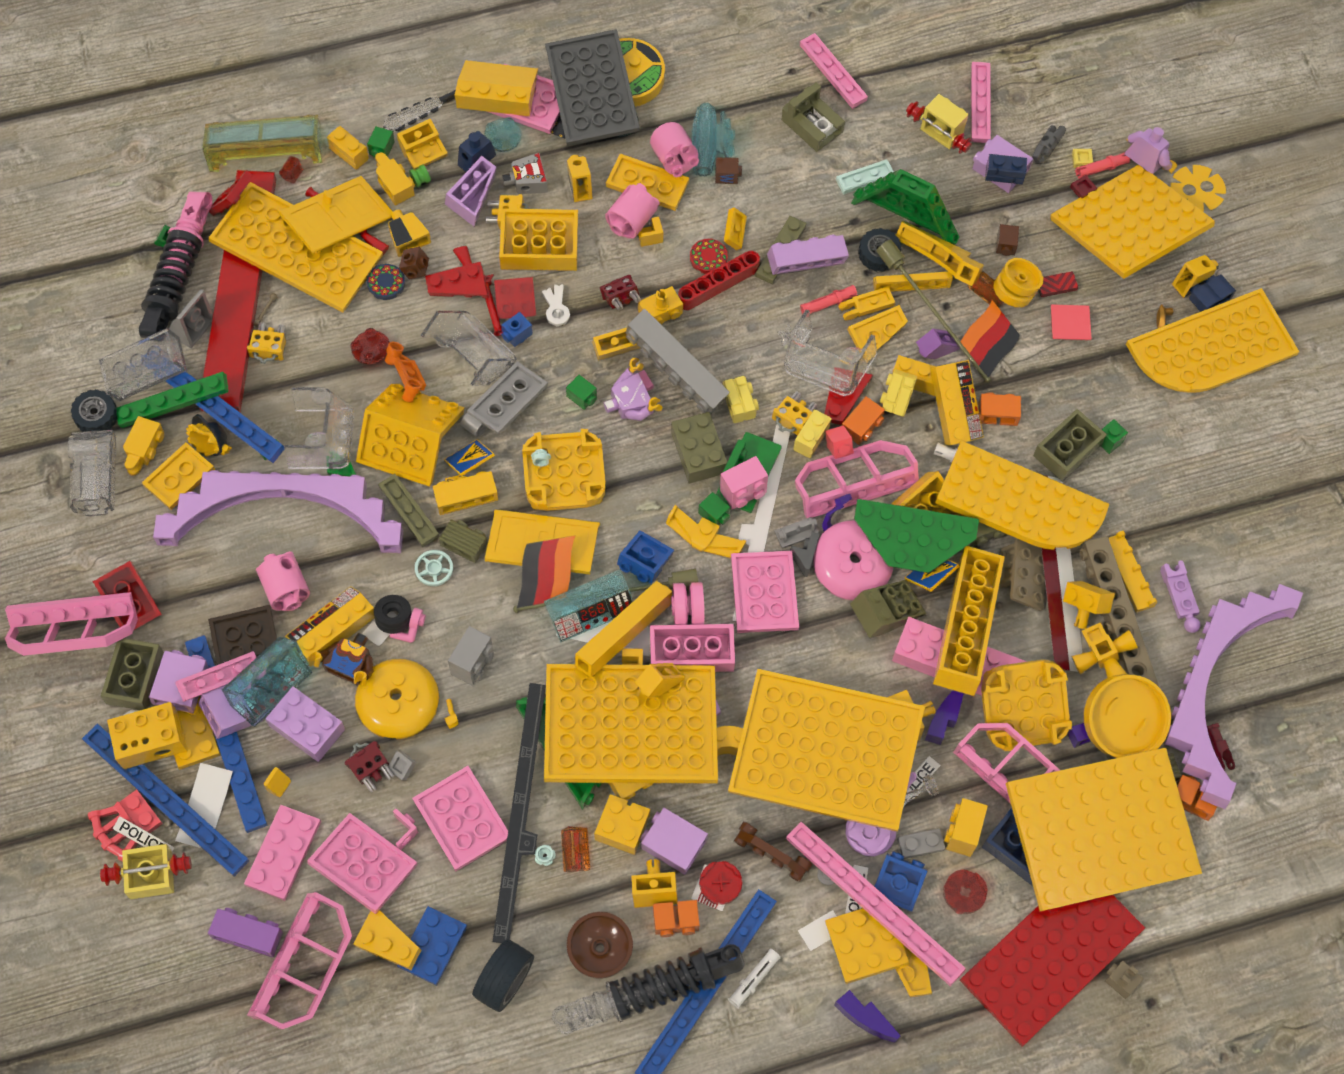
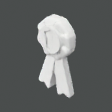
M563 284L560 286L554 285V295L550 287L542 291L543 297L550 306L546 311L547 320L556 327L565 325L570 318L568 307L562 304Z

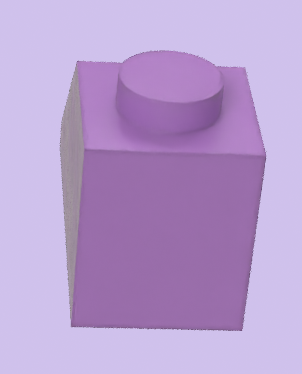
M934 328L916 342L920 354L924 358L938 359L961 349L948 331Z

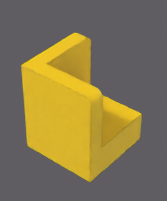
M659 217L652 218L651 226L642 228L638 233L641 247L663 243V229Z
M623 648L622 665H643V649Z

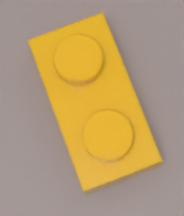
M733 207L728 211L724 242L738 250L742 248L747 216Z

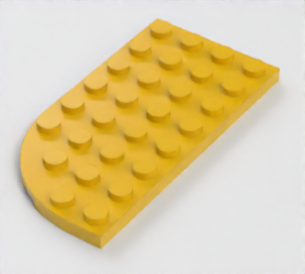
M1262 288L1132 338L1126 342V346L1135 362L1149 378L1168 389L1187 393L1214 389L1294 357L1299 353L1298 348Z
M962 440L935 502L966 517L979 519L980 523L1026 543L1052 550L1055 547L1075 548L1091 539L1101 527L1109 507L1107 502Z

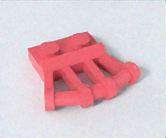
M137 789L120 802H116L112 807L88 813V818L93 826L94 838L96 840L99 839L104 851H109L116 855L118 860L122 862V850L134 849L138 843L130 840L124 849L116 846L126 836L118 833L109 839L106 834L113 830L119 816L104 827L101 826L100 818L119 813L120 817L148 833H151L163 824Z

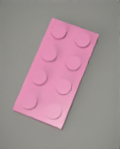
M280 805L244 885L285 901L321 820Z

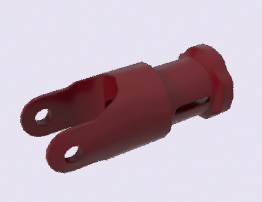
M1219 723L1207 726L1213 750L1222 768L1225 771L1224 759L1228 769L1234 770L1235 762L1227 741L1223 740L1219 730Z

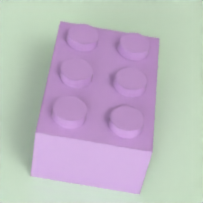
M293 686L265 718L269 727L317 762L322 759L345 731L341 720Z

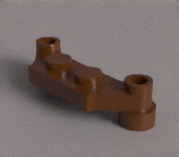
M743 821L739 827L740 831L734 839L736 844L743 848L749 845L758 856L763 857L765 855L772 859L771 863L780 869L782 867L790 871L789 876L795 881L800 882L804 874L809 872L813 866L810 861L801 856H798L794 861L785 853L755 835L758 830L747 822Z

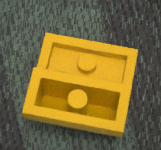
M431 119L397 133L398 143L403 155L408 159L414 170L418 169L422 164L427 166L448 155Z

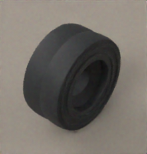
M387 595L376 603L374 618L377 627L381 631L397 634L409 627L412 612L409 602L404 597ZM391 611L399 613L398 616L393 618L387 616V614Z

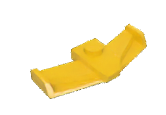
M674 505L668 515L666 524L685 539L692 548L700 552L704 551L731 558L732 553H741L746 545V540L717 534L720 526L703 517L697 524L679 509L677 505Z

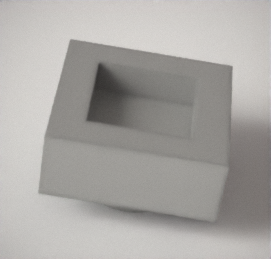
M397 751L388 767L398 778L407 780L417 762L404 752Z

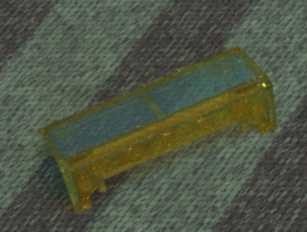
M306 115L205 124L203 153L209 171L218 172L220 164L223 163V166L227 165V160L301 154L302 159H306V156L313 159V164L323 163L319 116Z

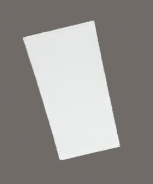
M200 763L188 805L215 829L233 771ZM179 829L175 841L201 848L184 831Z

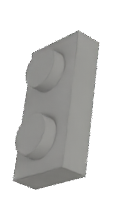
M940 828L897 838L900 852L905 856L904 859L945 850Z

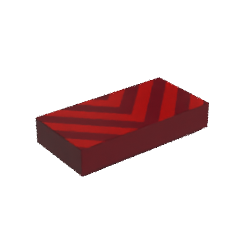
M1071 271L1043 277V284L1038 291L1040 297H1047L1077 291L1078 285L1074 273Z

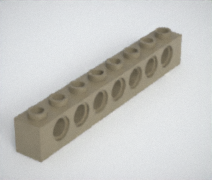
M1106 536L1087 540L1079 551L1081 560L1085 561L1087 578L1091 579L1092 585L1115 593L1111 612L1100 614L1105 621V632L1114 641L1120 636V632L1125 633L1129 630L1138 649L1129 651L1134 657H1129L1126 652L1118 653L1119 660L1117 662L1127 674L1134 675L1132 670H1136L1140 673L1141 677L1149 679L1159 687L1109 538ZM1094 559H1099L1102 563H1097ZM1100 577L1107 578L1109 582L1102 581ZM1113 614H1118L1121 619H1116Z

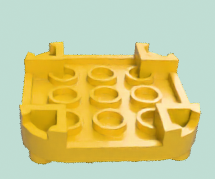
M581 429V432L550 435H541V432H537L523 444L525 492L527 500L533 509L550 511L587 508L602 502L606 489L601 440L595 434L589 432L588 429ZM538 449H544L551 455V459H549L548 465L539 467L533 464L531 454Z
M1034 660L1001 665L986 671L983 675L981 686L985 723H1008L1033 746L1061 743L1069 729H1072V721L1069 717L1066 687L1068 678L1066 673L1059 665L1050 660ZM1005 730L986 731L990 741L1004 751H1012L1018 744Z

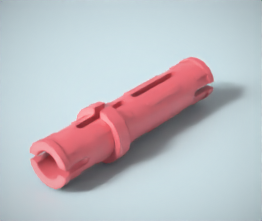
M1125 152L1115 156L1110 155L1103 160L1076 167L1075 173L1080 179L1085 175L1089 176L1105 170L1111 171L1116 169L1115 167L1129 164L1130 158L1125 156Z
M854 285L842 290L836 289L829 295L801 304V312L803 316H807L829 306L839 305L843 301L858 296L857 290Z

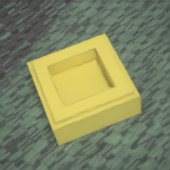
M1073 149L1074 168L1093 163L1092 149Z

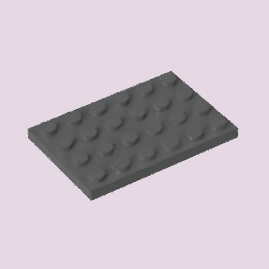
M617 29L545 43L567 146L640 131Z

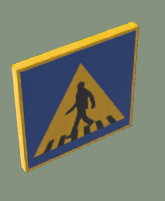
M476 439L445 458L444 461L460 476H463L495 455Z
M946 560L929 573L911 571L904 578L932 592L960 566L953 561Z

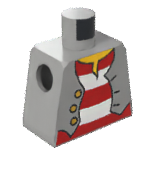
M540 153L513 161L511 163L512 173L502 175L504 186L515 184L518 194L548 192Z

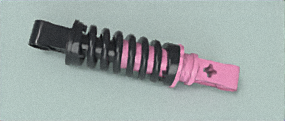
M189 192L176 227L170 228L168 231L166 245L163 247V253L159 258L160 262L156 266V271L150 282V288L147 290L145 299L141 303V308L145 312L139 325V335L141 338L163 339L168 322L178 317V303L183 300L181 294L186 292L185 286L189 283L188 277L192 275L191 268L195 266V259L198 258V253L204 245L201 235L213 202L212 195L209 192Z

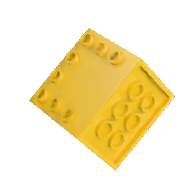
M390 384L365 409L356 462L430 487L433 484L441 439L460 419L465 407L459 406L455 402L440 400L437 396L422 394L421 391L416 395L413 402H406L402 399L405 391L404 387L400 384Z

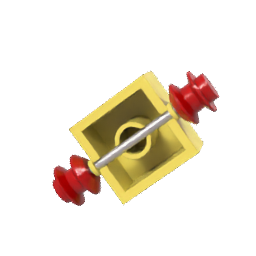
M938 94L926 107H918V101L911 103L907 107V118L913 116V122L922 120L921 130L949 150L951 148H959V154L966 153L972 145L970 143L971 138L964 139L968 113L953 104L948 98Z
M167 844L122 850L123 868L116 862L111 868L104 864V868L100 869V878L102 882H105L106 886H109L110 881H115L116 884H119L122 877H124V893L130 900L174 893L173 873L177 876L179 871L183 870L185 874H188V870L192 868L190 856H186L185 852L179 858H177L176 854L172 855V851Z

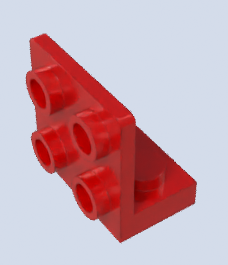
M533 277L494 280L499 319L511 318L518 312H521L524 317L536 316Z

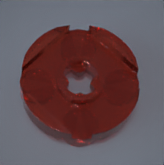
M963 869L955 871L949 876L943 887V895L947 905L957 914H972L978 911L985 903L988 889L986 882L979 874ZM961 887L971 890L969 897L960 894L962 891Z

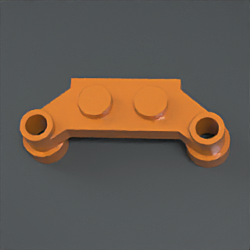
M392 341L387 347L385 362L389 365H395L404 384L405 391L402 399L406 402H413L416 395L420 391H424L426 383L415 360H410L402 354L404 347L400 343Z

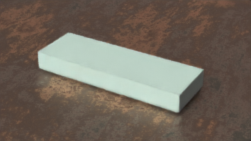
M886 159L836 176V182L844 195L856 191L859 187L863 188L869 182L873 183L879 177L883 178L888 173L894 171Z

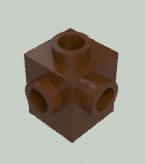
M420 246L405 249L402 253L399 269L409 280L424 277L429 257Z

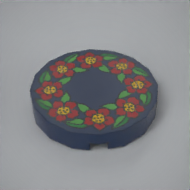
M380 264L374 267L366 279L369 292L381 300L396 298V295L401 294L405 287L403 272L392 264Z

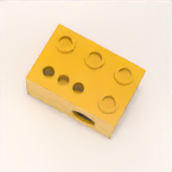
M171 702L107 720L115 760L124 769L187 751L179 712ZM161 750H170L164 754H155Z

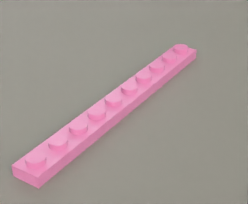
M800 822L786 836V839L950 987L965 972L966 968L806 825Z

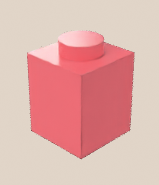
M844 425L825 431L827 448L835 459L854 454L852 437Z

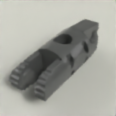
M1051 125L1032 155L1035 164H1042L1051 155L1066 132L1065 126H1059L1056 129L1054 125Z

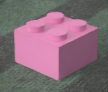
M757 456L721 473L720 492L731 510L742 508L749 501L760 499L767 492L768 474Z

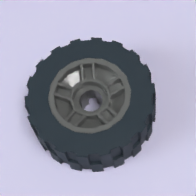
M875 228L866 232L860 241L858 251L862 264L876 272L890 270L876 250L884 242L891 239L901 251L902 245L899 237L894 232L883 228Z

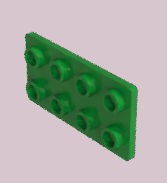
M745 432L742 440L738 439L723 472L757 456L769 477L782 446ZM719 487L716 495L728 504ZM753 499L744 507L738 509L752 513L758 499Z

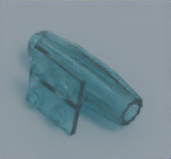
M702 103L697 107L692 125L691 142L698 151L699 163L693 167V171L701 177L712 174L717 152L724 154L727 158H732L735 155L733 145L735 130L731 129L730 118H727L725 112L721 111L720 124H717L716 110L710 103Z

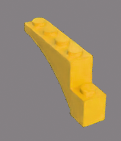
M905 221L901 222L896 234L901 243L935 261L956 279L970 286L977 282L984 265L971 259L970 252Z

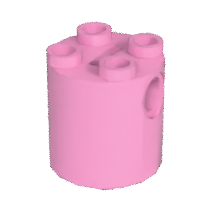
M675 122L665 123L653 132L650 140L651 147L669 174H673L674 177H680L698 165V151L680 124Z
M643 184L629 185L607 211L605 218L616 235L634 239L657 211L660 202L647 192Z
M286 552L277 556L269 554L264 557V562L256 568L258 577L273 610L293 611L302 605L301 603L309 597V588L293 552Z

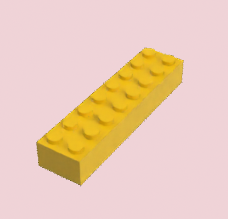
M970 546L964 547L959 560L960 567L957 568L933 681L934 685L972 696L975 695L981 681L1005 556Z

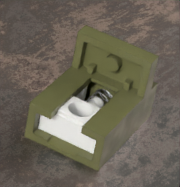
M818 83L806 87L797 97L794 96L783 107L781 118L785 124L816 152L843 133L845 121L820 99L821 86Z

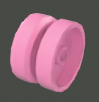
M702 582L690 584L689 596H687L684 583H673L671 604L674 625H687L688 615H690L691 625L704 624Z

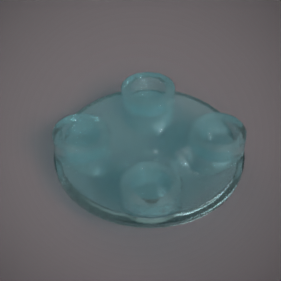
M507 117L488 123L485 127L484 136L492 142L495 151L507 152L517 147L520 143L521 130L512 118Z

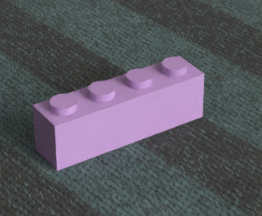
M833 234L820 239L813 237L807 241L794 240L787 244L775 243L769 249L767 256L772 274L775 275L844 264L849 254L843 235L836 236Z

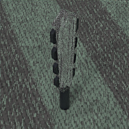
M456 90L441 97H429L422 103L417 102L413 104V107H405L401 109V112L389 114L385 118L383 128L393 132L405 129L406 125L416 123L419 118L423 119L429 113L437 112L444 103L455 98Z

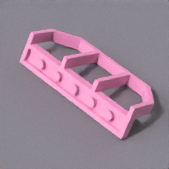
M880 440L853 448L854 454L835 459L833 455L808 462L795 479L796 489L803 499L804 515L806 518H813L826 514L835 507V499L846 494H851L852 499L845 503L843 508L855 505L857 499L871 500L910 488L919 480L917 460L906 445ZM885 451L903 455L911 466L880 475L868 454ZM861 457L874 478L846 486L835 465ZM828 467L840 488L809 497L802 484L810 472Z
M129 592L9 605L5 611L10 629L5 640L8 648L23 656L108 647L131 635L134 631L138 617L132 594ZM130 615L126 625L104 636L92 637L97 625V618ZM89 619L81 638L54 641L60 629V622ZM51 623L43 642L22 644L15 640L19 633L18 627Z
M978 723L957 745L953 752L1010 804L1005 784L1008 782V779L999 771L1022 746L1048 769L1044 774L1060 771L1059 768L1008 723ZM1005 730L1018 744L993 769L988 760L985 758L981 759L976 754L975 749L970 744H966L977 731Z
M317 892L307 893L247 1016L253 1019H260L279 1029H285L313 1018L352 937L342 905ZM318 901L337 911L344 938L336 953L302 936V934H306L310 927L309 920L311 915H314L319 909L320 903ZM299 941L333 958L318 990L286 974L290 967L288 962L291 956L295 955L300 947ZM280 978L316 995L307 1014L284 1023L265 1016L270 1008L268 1003L271 997L275 996L280 988L278 983Z

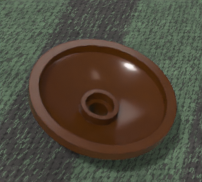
M592 912L584 915L574 923L567 937V953L572 965L580 973L591 978L603 979L616 975L628 964L633 951V939L628 926L622 919L608 912ZM602 945L604 950L599 952L596 950V947Z

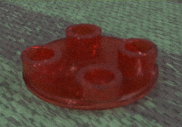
M367 328L365 332L359 334L351 342L350 347L353 357L358 362L375 364L386 357V350L390 342L382 332L376 331L374 328Z

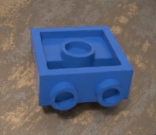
M639 530L620 553L617 565H619L623 572H631L636 575L640 582L652 584L661 573L663 566L673 555L674 549Z
M892 851V854H886L874 887L894 905L912 912L928 869L924 868V863L914 859L912 863L903 860L904 855Z

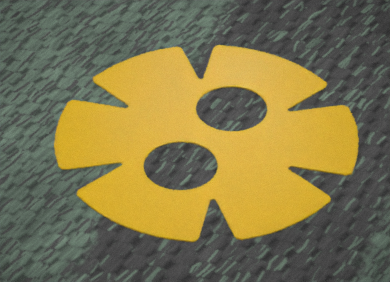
M1193 165V174L1185 166L1179 169L1173 176L1174 179L1181 183H1171L1173 190L1185 199H1188L1189 202L1203 212V202L1210 210H1213L1224 200L1215 193L1226 194L1223 179L1219 174L1208 178L1212 169L1206 166ZM1203 181H1209L1213 184L1214 188L1210 192H1205L1201 189L1200 185ZM1187 184L1193 185L1196 193L1194 195H1186L1183 192V187Z

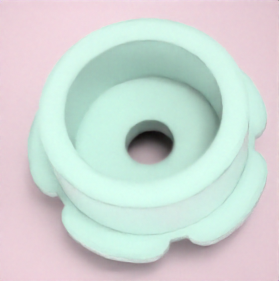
M538 449L531 454L533 464L539 467L548 465L549 459H551V455L544 449Z
M549 845L538 847L534 854L536 856V863L539 865L544 864V866L552 864L556 856L555 851Z

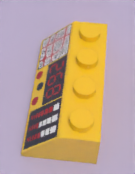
M969 360L931 367L930 371L945 445L959 444L961 440L968 442L983 438L984 435Z
M350 586L288 633L285 638L307 662L310 652H320L339 642L342 638L348 639L374 619V607L359 591ZM315 661L307 662V664L311 667Z

